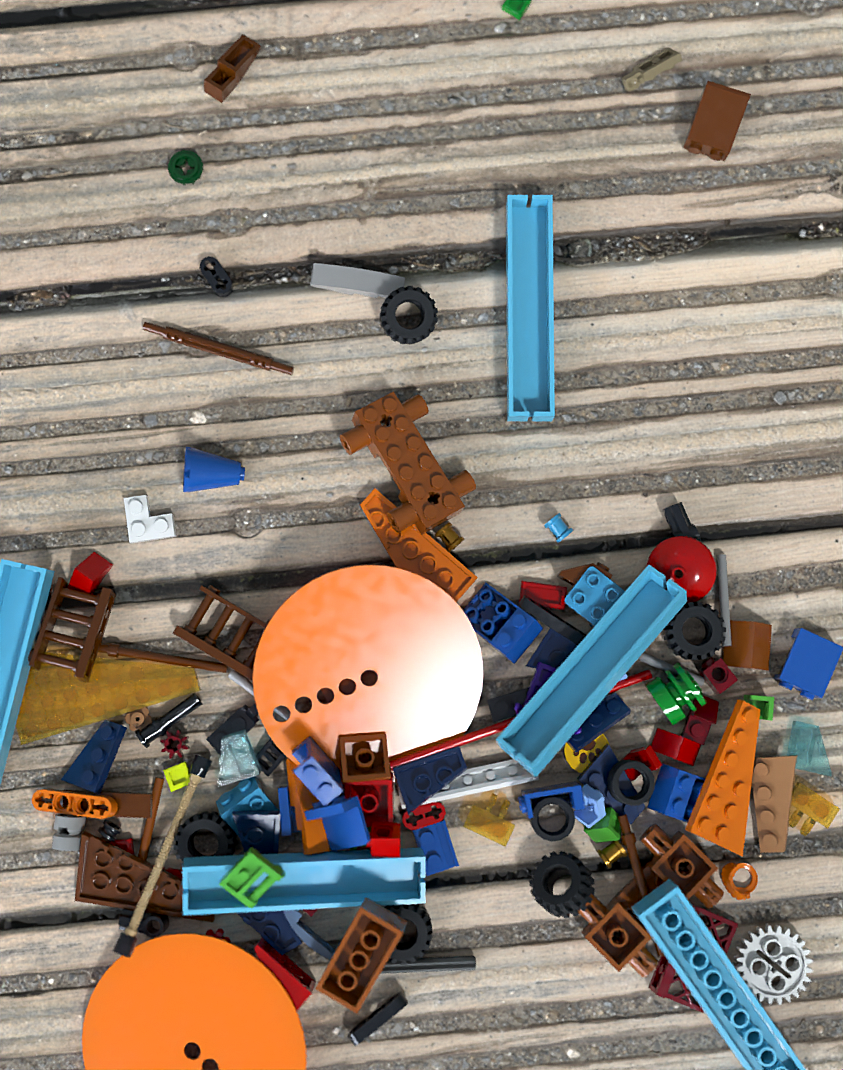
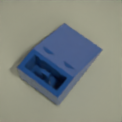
M487 583L482 586L463 610L475 633L514 664L543 630L536 619Z
M662 763L647 808L688 823L705 778Z

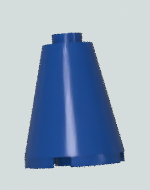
M186 447L183 492L239 485L240 480L244 481L245 467H241V462L196 448Z

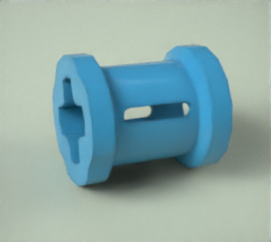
M560 513L544 525L545 528H549L555 535L557 543L574 531L561 519L562 515Z

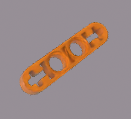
M41 789L37 790L32 796L33 807L36 810L105 819L114 816L118 809L116 800L113 797ZM42 796L52 799V802L45 803L42 801ZM62 796H66L68 799V806L65 809L60 804ZM83 798L89 803L87 811H83L81 808ZM105 804V806H108V811L97 808V805Z

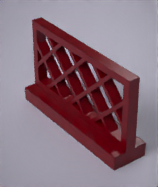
M689 902L698 916L699 913L707 916L709 924L706 925V928L708 930L712 929L716 942L726 955L738 923ZM723 923L730 925L727 933L719 937L715 927ZM665 956L660 957L648 988L657 996L664 999L666 997L703 1013L704 1011L699 1004L691 1002L689 996L691 992L688 988L686 989L684 982ZM679 980L683 991L676 994L669 993L671 984Z

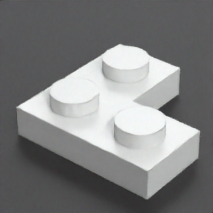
M147 495L124 498L129 542L131 544L176 537L172 513L151 517Z

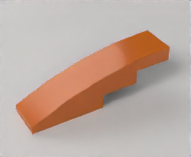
M286 759L290 806H295L297 830L302 831L303 852L305 855L329 851L328 839L322 818L307 821L304 811L313 808L312 803L319 800L293 772L297 765L290 759Z

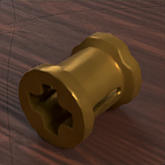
M450 522L435 534L436 538L439 537L448 547V552H451L464 541V538L459 537L452 529Z
M618 840L613 841L603 850L599 849L596 851L609 869L612 867L611 864L619 858L628 856Z

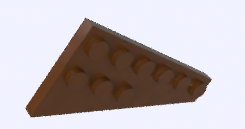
M84 831L81 836L74 901L136 911L137 905H139L138 902H140L139 899H141L142 893H144V887H146L145 885L149 881L148 878H150V873L155 865ZM163 869L160 871L161 874L157 877L156 886H154L152 895H150L151 897L144 910L145 912L214 922L216 914L183 915V879Z

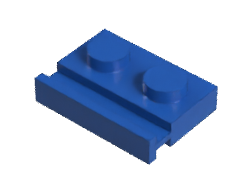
M445 819L438 823L413 830L417 847H422L425 854V872L427 876L459 866Z

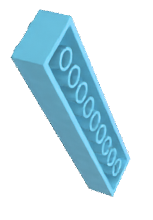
M668 879L631 907L745 1070H806L676 884Z

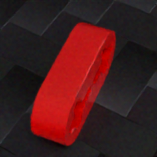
M439 801L420 805L412 811L415 816L423 815V818L417 819L416 825H413L412 822H407L406 819L409 818V814L406 810L403 814V824L410 830H417L438 823L445 817V807ZM433 805H436L437 809H442L439 812L438 818H435L434 815L426 816L425 813L430 812Z

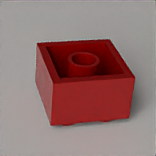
M390 772L391 779L345 783V798L358 796L367 827H372V823H394L393 772Z

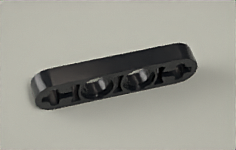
M524 595L518 603V606L525 612L576 645H579L587 636L528 596Z

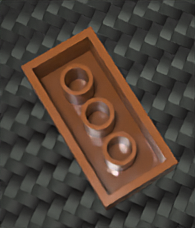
M366 897L315 989L357 1014L401 938L408 921Z

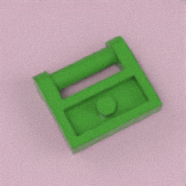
M251 847L221 878L219 885L247 907L254 908L259 902L258 899L276 881H280L285 876V872L279 865H274ZM264 872L268 874L252 892L246 891Z

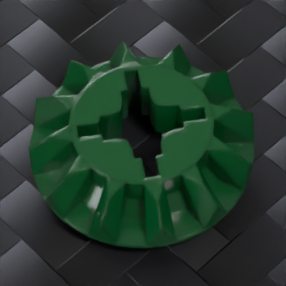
M189 150L175 153L168 163V172L171 178L176 183L178 182L184 186L190 183L194 184L196 180L201 179V174L204 171L203 162L199 155ZM188 162L189 167L193 169L188 170L186 175H184L181 168L185 167V164Z

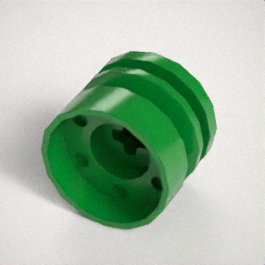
M679 663L673 665L679 674L675 678L668 669L665 671L669 682L666 684L658 676L645 684L673 726L686 717L682 709L684 705H687L694 712L697 709L691 702L693 699L696 698L701 706L706 704L701 688L692 675L681 667Z

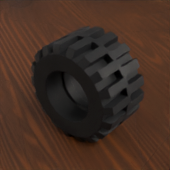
M413 286L400 287L391 292L381 306L379 317L381 318V327L385 330L384 333L387 336L389 335L394 342L397 341L404 345L415 344L426 339L435 329L434 326L438 320L436 318L438 309L435 308L434 299L429 297L430 294L427 291L423 292L422 288H413ZM402 303H413L419 308L421 321L417 327L406 329L397 322L395 313L398 306Z
M703 602L685 603L663 629L665 630L663 638L668 642L667 647L673 650V654L681 656L685 660H702L713 656L714 652L722 647L720 645L721 642L725 641L723 632H726V627L722 626L724 619L723 617L719 618V612L716 609L713 610L711 605L703 604ZM695 617L699 619L705 627V637L698 645L688 643L683 636V624L688 618Z
M204 811L199 814L197 813L184 821L178 829L179 832L175 835L174 840H176V844H174V850L178 852L176 858L177 860L181 859L183 862L184 858L233 856L234 848L237 845V840H235L237 834L221 816L217 815V812L208 813V811ZM207 829L216 835L218 850L215 854L206 856L196 850L193 839L198 830Z
M555 851L551 852L550 857L544 855L542 857L543 861L541 863L537 861L534 865L537 867L536 870H532L530 874L533 877L532 880H529V885L533 888L530 891L535 897V901L547 912L558 918L560 916L570 918V914L575 917L579 915L578 911L580 909L584 912L587 909L585 904L587 902L591 904L593 900L590 894L595 893V888L592 886L595 882L590 870L573 854H567L565 851H560L559 855ZM563 875H571L570 887L562 894L553 895V887L557 879Z
M419 904L385 905V909L401 918L412 921L417 928L416 937L412 941L397 943L389 957L391 962L396 964L397 961H400L401 965L407 964V961H411V963L416 962L418 957L422 958L425 955V951L429 949L432 940V924L429 914Z

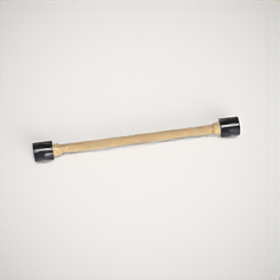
M196 754L189 770L191 775L186 788L187 791H185L184 797H182L183 800H181L178 811H176V817H174L166 835L167 837H165V843H163L162 849H160L161 852H159L154 864L155 866H153L154 869L150 873L149 881H147L146 887H144L145 890H143L144 893H142L141 899H139V905H137L136 911H134V917H132L131 923H129L130 926L126 927L125 932H121L114 946L113 952L128 958L132 956L137 942V928L150 900V895H152L155 888L154 886H156L157 877L161 874V868H163L164 862H166V856H168L171 850L172 842H174L175 835L178 833V827H180L182 819H184V813H186L187 807H189L188 804H190L194 795V790H196L195 787H197L202 778H205L212 764L211 760Z

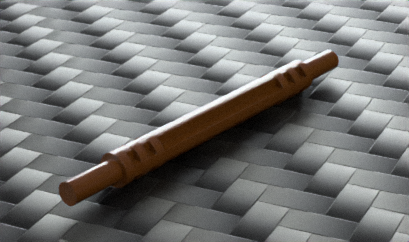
M144 322L143 324L144 331L161 335L166 340L267 371L275 370L291 376L294 372V367L276 362L271 357L169 326L165 328L149 322Z

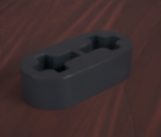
M204 258L200 263V270L218 296H229L233 291V284L216 258ZM208 264L214 266L215 275H212L210 270H207ZM219 278L224 284L227 283L225 290L219 288L220 286L217 282Z

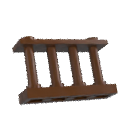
M58 577L57 582L51 588L50 594L52 597L36 645L29 653V666L35 670H40L41 664L46 663L73 670V673H75L74 677L78 680L89 682L116 594L112 589L102 588L101 594L98 593L97 595L67 588L68 583L64 578ZM64 597L95 604L94 615L88 617L60 610ZM56 619L88 626L87 637L81 639L52 632ZM49 640L79 647L82 651L80 658L73 661L45 654Z
M201 585L199 590L206 593V596L189 624H185L184 627L177 625L173 634L243 676L253 680L254 661L260 639L247 660L239 661L235 658L237 655L235 652L253 622L266 628L270 620L268 619L265 623L221 597V591L211 585L206 588ZM216 599L225 604L226 607L208 637L205 636L202 639L196 635V629L213 600ZM235 610L246 618L228 648L221 650L216 647V640Z

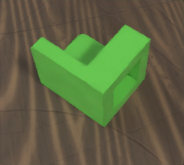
M744 695L745 702L760 709L759 719L773 720L774 697Z
M612 807L605 808L606 816L592 827L587 828L584 826V832L596 843L620 840L621 827L617 817L619 815Z

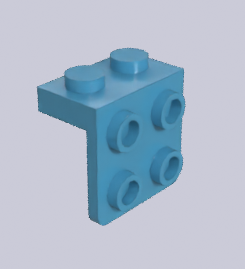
M591 566L571 589L564 602L590 622L589 626L594 628L625 591L595 567Z
M254 774L241 780L236 787L222 794L216 801L220 816L238 836L232 811H280L263 792L259 779Z

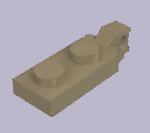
M667 48L632 68V72L621 78L624 89L628 92L635 90L644 81L653 80L659 73L672 69L675 64L682 61L681 53Z

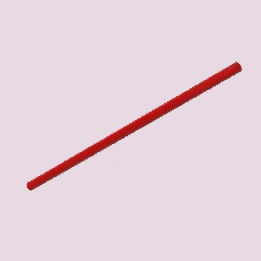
M648 669L620 680L609 693L651 679L652 673ZM515 717L389 761L391 770L433 754L502 732Z

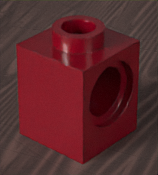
M710 657L701 664L703 668L698 671L715 694H721L738 681L722 658L713 659ZM714 668H718L721 671V677L717 681L712 677V670Z

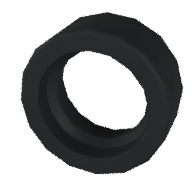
M631 759L621 760L610 769L607 777V788L611 796L618 802L637 806L645 803L652 796L655 788V779L651 769L644 763ZM633 768L641 773L643 786L637 795L629 797L620 791L618 781L624 770Z
M555 795L543 796L536 800L532 806L533 818H530V824L535 833L542 839L552 842L560 841L573 830L575 823L574 811L563 798ZM549 804L560 806L566 815L564 826L555 832L546 831L539 824V812L544 806Z

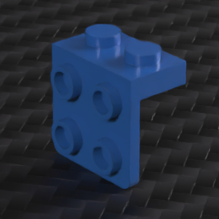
M345 795L338 796L325 806L318 801L312 803L313 808L304 811L307 821L322 818L328 843L333 851L365 845L370 842V836L358 796L345 798Z

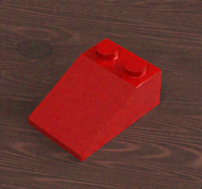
M261 937L254 948L257 957L279 980L291 998L296 1011H298L312 994L316 981L286 954L281 955Z

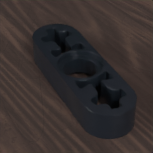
M398 992L348 1033L347 1037L354 1046H357L400 1012L408 1004V1000L402 992Z

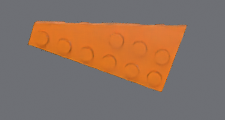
M374 488L360 504L396 568L416 573L430 580L450 595L455 602L463 596L478 578L427 533L421 535L415 524L400 532H396L387 518V512L395 509L396 506L377 489Z
M738 699L685 830L743 857L760 709Z

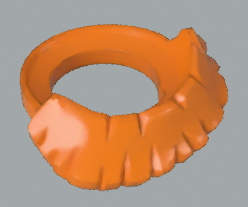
M731 862L725 865L721 870V879L728 893H731V896L736 897L737 900L749 899L751 892L758 883L755 869L747 863L735 864ZM741 868L747 869L751 874V881L746 887H736L733 882L736 871Z

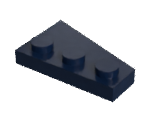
M550 628L527 662L526 667L536 668L537 664L541 662L558 669L578 645Z
M616 693L607 695L581 724V733L573 734L567 741V744L577 753L629 715L630 708Z
M104 720L61 780L100 794L127 727Z
M606 743L577 779L583 785L587 784L594 790H599L604 796V803L612 807L618 815L627 814L629 824L631 825L646 807L644 803L630 806L618 802L611 796L607 788V777L610 769L619 761L609 744ZM623 771L618 781L620 791L629 797L637 795V791L625 771Z
M459 746L393 768L408 814L467 770Z
M232 811L245 854L251 847L260 854H278L280 811Z
M283 910L237 912L247 925L254 928L281 955L303 943L290 926Z

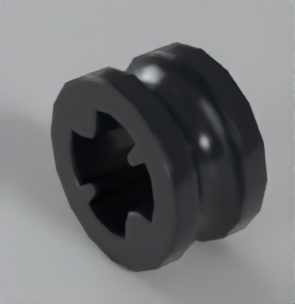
M105 819L103 821L104 826L99 827L98 832L105 838L116 841V835L121 834L122 829L115 823Z

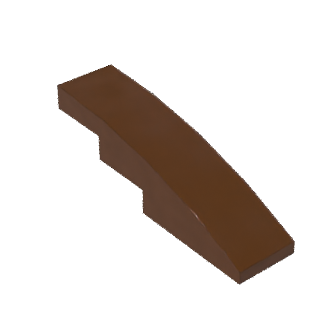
M64 789V791L113 797L117 802L118 809L112 817H152L153 793L102 790L98 794L89 790ZM63 796V808L65 809L68 806V799L66 796ZM83 798L81 808L83 811H87L89 803ZM105 804L97 805V808L108 811V806H105Z

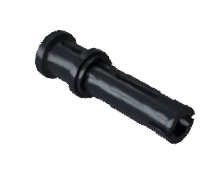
M193 693L160 718L151 719L152 722L141 730L137 729L135 734L144 747L148 748L152 741L159 736H165L168 732L167 729L199 706H202L203 703L196 693Z

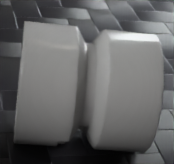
M55 814L54 829L57 830V833L53 834L52 849L80 851L81 831L85 830L86 817Z

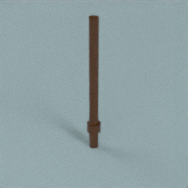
M101 643L98 651L116 658L124 656L227 673L228 666L223 663L121 647L117 643H110V645Z
M627 814L619 815L617 817L622 831L620 836L623 845H626L640 897L643 899L649 894V890L635 845L637 840L635 833L631 832ZM653 940L657 956H665Z

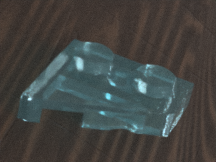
M793 721L787 756L798 755L796 769L831 776L832 772L819 726Z
M245 729L223 736L220 748L218 786H224L260 775L262 770Z

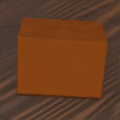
M730 620L732 646H723L722 660L728 667L769 671L772 625L753 621Z
M386 734L339 738L343 783L391 779Z

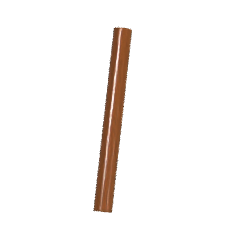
M155 777L152 790V817L146 818L138 857L147 861L165 779L161 777Z

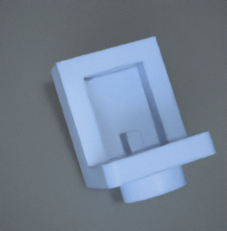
M586 784L582 787L585 809L575 810L574 815L578 821L587 828H590L606 816L602 793Z

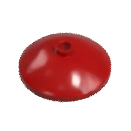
M674 536L665 539L653 549L647 562V566L651 565L666 576V582L670 579L686 590V603L696 602L706 596L716 580L717 566L713 554L706 545L692 537ZM681 570L683 572V576L678 577L675 574V571Z

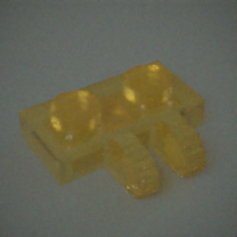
M797 782L792 792V806L796 810L789 818V826L794 828L803 814H805L809 818L805 820L801 827L800 833L802 835H808L816 822L825 828H829L840 808L802 783Z
M492 793L485 810L472 804L463 827L506 847L515 827V824L504 819L510 801L505 800L502 803L499 814L496 816L490 813L497 801V795Z

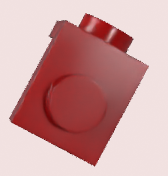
M651 745L633 749L621 759L642 762L651 771L657 770L662 766ZM633 768L624 770L630 781L635 780L641 775L638 770Z

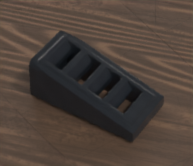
M270 739L251 762L269 777L286 756ZM270 749V750H271L272 752H274L279 758L276 759L268 750ZM264 755L273 765H268L261 757Z

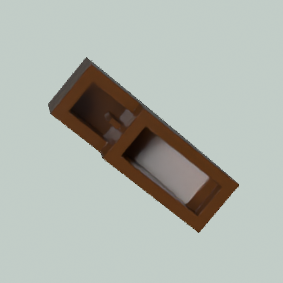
M243 34L217 60V67L204 79V92L220 103H223L248 71L259 53L261 45Z

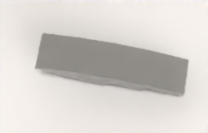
M314 263L310 286L348 295L360 294L372 298H377L378 296L387 298L391 292L404 287L405 277L360 268Z

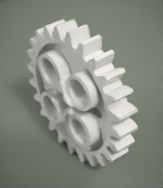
M765 924V931H763L759 926H756L757 934L748 931L750 939L741 938L745 944L744 947H736L741 952V955L734 956L740 962L734 968L737 971H741L739 975L745 980L744 982L750 988L753 995L757 994V999L760 1002L765 998L766 1002L771 1005L773 999H775L781 1005L783 997L788 1002H791V994L797 998L799 997L798 988L806 990L802 984L803 981H811L806 976V973L813 972L807 966L813 960L805 957L810 953V950L802 948L806 942L802 939L797 940L799 935L795 932L790 934V929L784 927L781 931V926L775 924L772 930L769 924ZM770 942H775V949L767 952V945ZM756 951H762L765 955H767L770 959L777 963L781 968L790 974V977L786 978L783 974H781L778 970L771 966L767 961L760 957L756 953ZM794 957L793 965L786 967V960ZM761 961L760 969L753 971V963ZM776 976H780L779 984L776 986H772V979Z

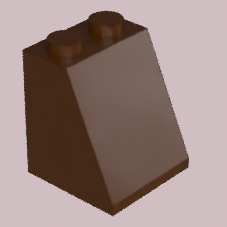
M707 81L698 100L683 148L692 154L709 156L714 161H725L731 151L751 94Z

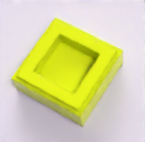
M186 761L163 770L171 792L188 785L191 773H189Z

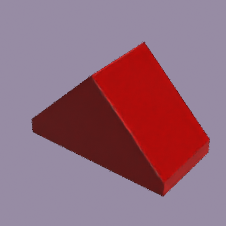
M93 552L74 569L68 588L93 594L113 564L96 552Z
M657 728L651 747L657 753L694 766L701 744Z

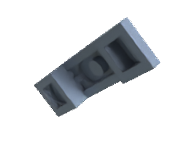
M303 909L283 910L290 926L300 939L315 952L331 960L339 944L334 949L300 920L304 913Z

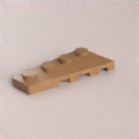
M798 755L755 757L752 787L760 853L786 851Z

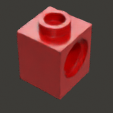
M372 823L371 833H369L370 842L366 844V847H371V857L400 858V823Z

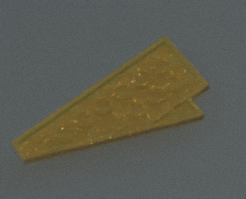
M45 652V654L73 661L80 658L79 655ZM96 657L89 682H84L74 677L75 673H73V670L42 663L40 670L30 667L16 728L20 743L24 745L201 691L196 669L189 667Z

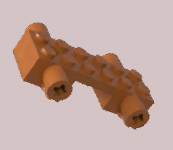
M393 391L355 411L352 418L355 427L341 434L340 441L349 455L368 447L374 458H381L401 491L398 498L402 505L387 512L389 523L396 532H400L415 524L421 535L460 514L465 507L460 498L474 491L476 484L467 470H463L448 479L413 422L429 413L428 406L423 397L417 394L401 403ZM428 499L433 500L435 504L433 502L429 503Z
M655 823L641 835L639 840L654 854L653 858L642 868L649 893L670 879L678 886L687 900L694 895L707 909L712 908L722 899L724 891L710 878L719 868L684 833L678 831L670 838ZM681 862L684 863V870H681L678 866ZM635 876L606 906L594 894H590V897L593 899L591 904L588 902L585 904L587 909L584 912L581 909L578 911L589 923L581 931L583 936L618 972L628 963L641 977L644 978L656 968L658 959L645 947L652 937L631 908L641 900ZM614 931L619 932L620 936L618 938L613 937L612 933Z

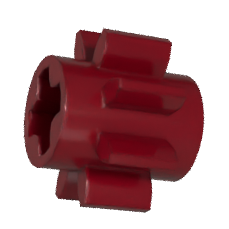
M177 730L175 735L168 731V738L160 740V742L164 743V748L161 752L167 751L170 753L169 759H172L175 753L181 758L184 756L182 750L190 749L186 745V740L189 739V736L182 737L181 730ZM173 740L179 741L180 744L177 745V748L171 747Z

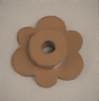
M145 706L140 708L132 707L131 713L125 716V721L127 724H130L129 728L132 731L143 729L151 723L152 719L149 716V709Z

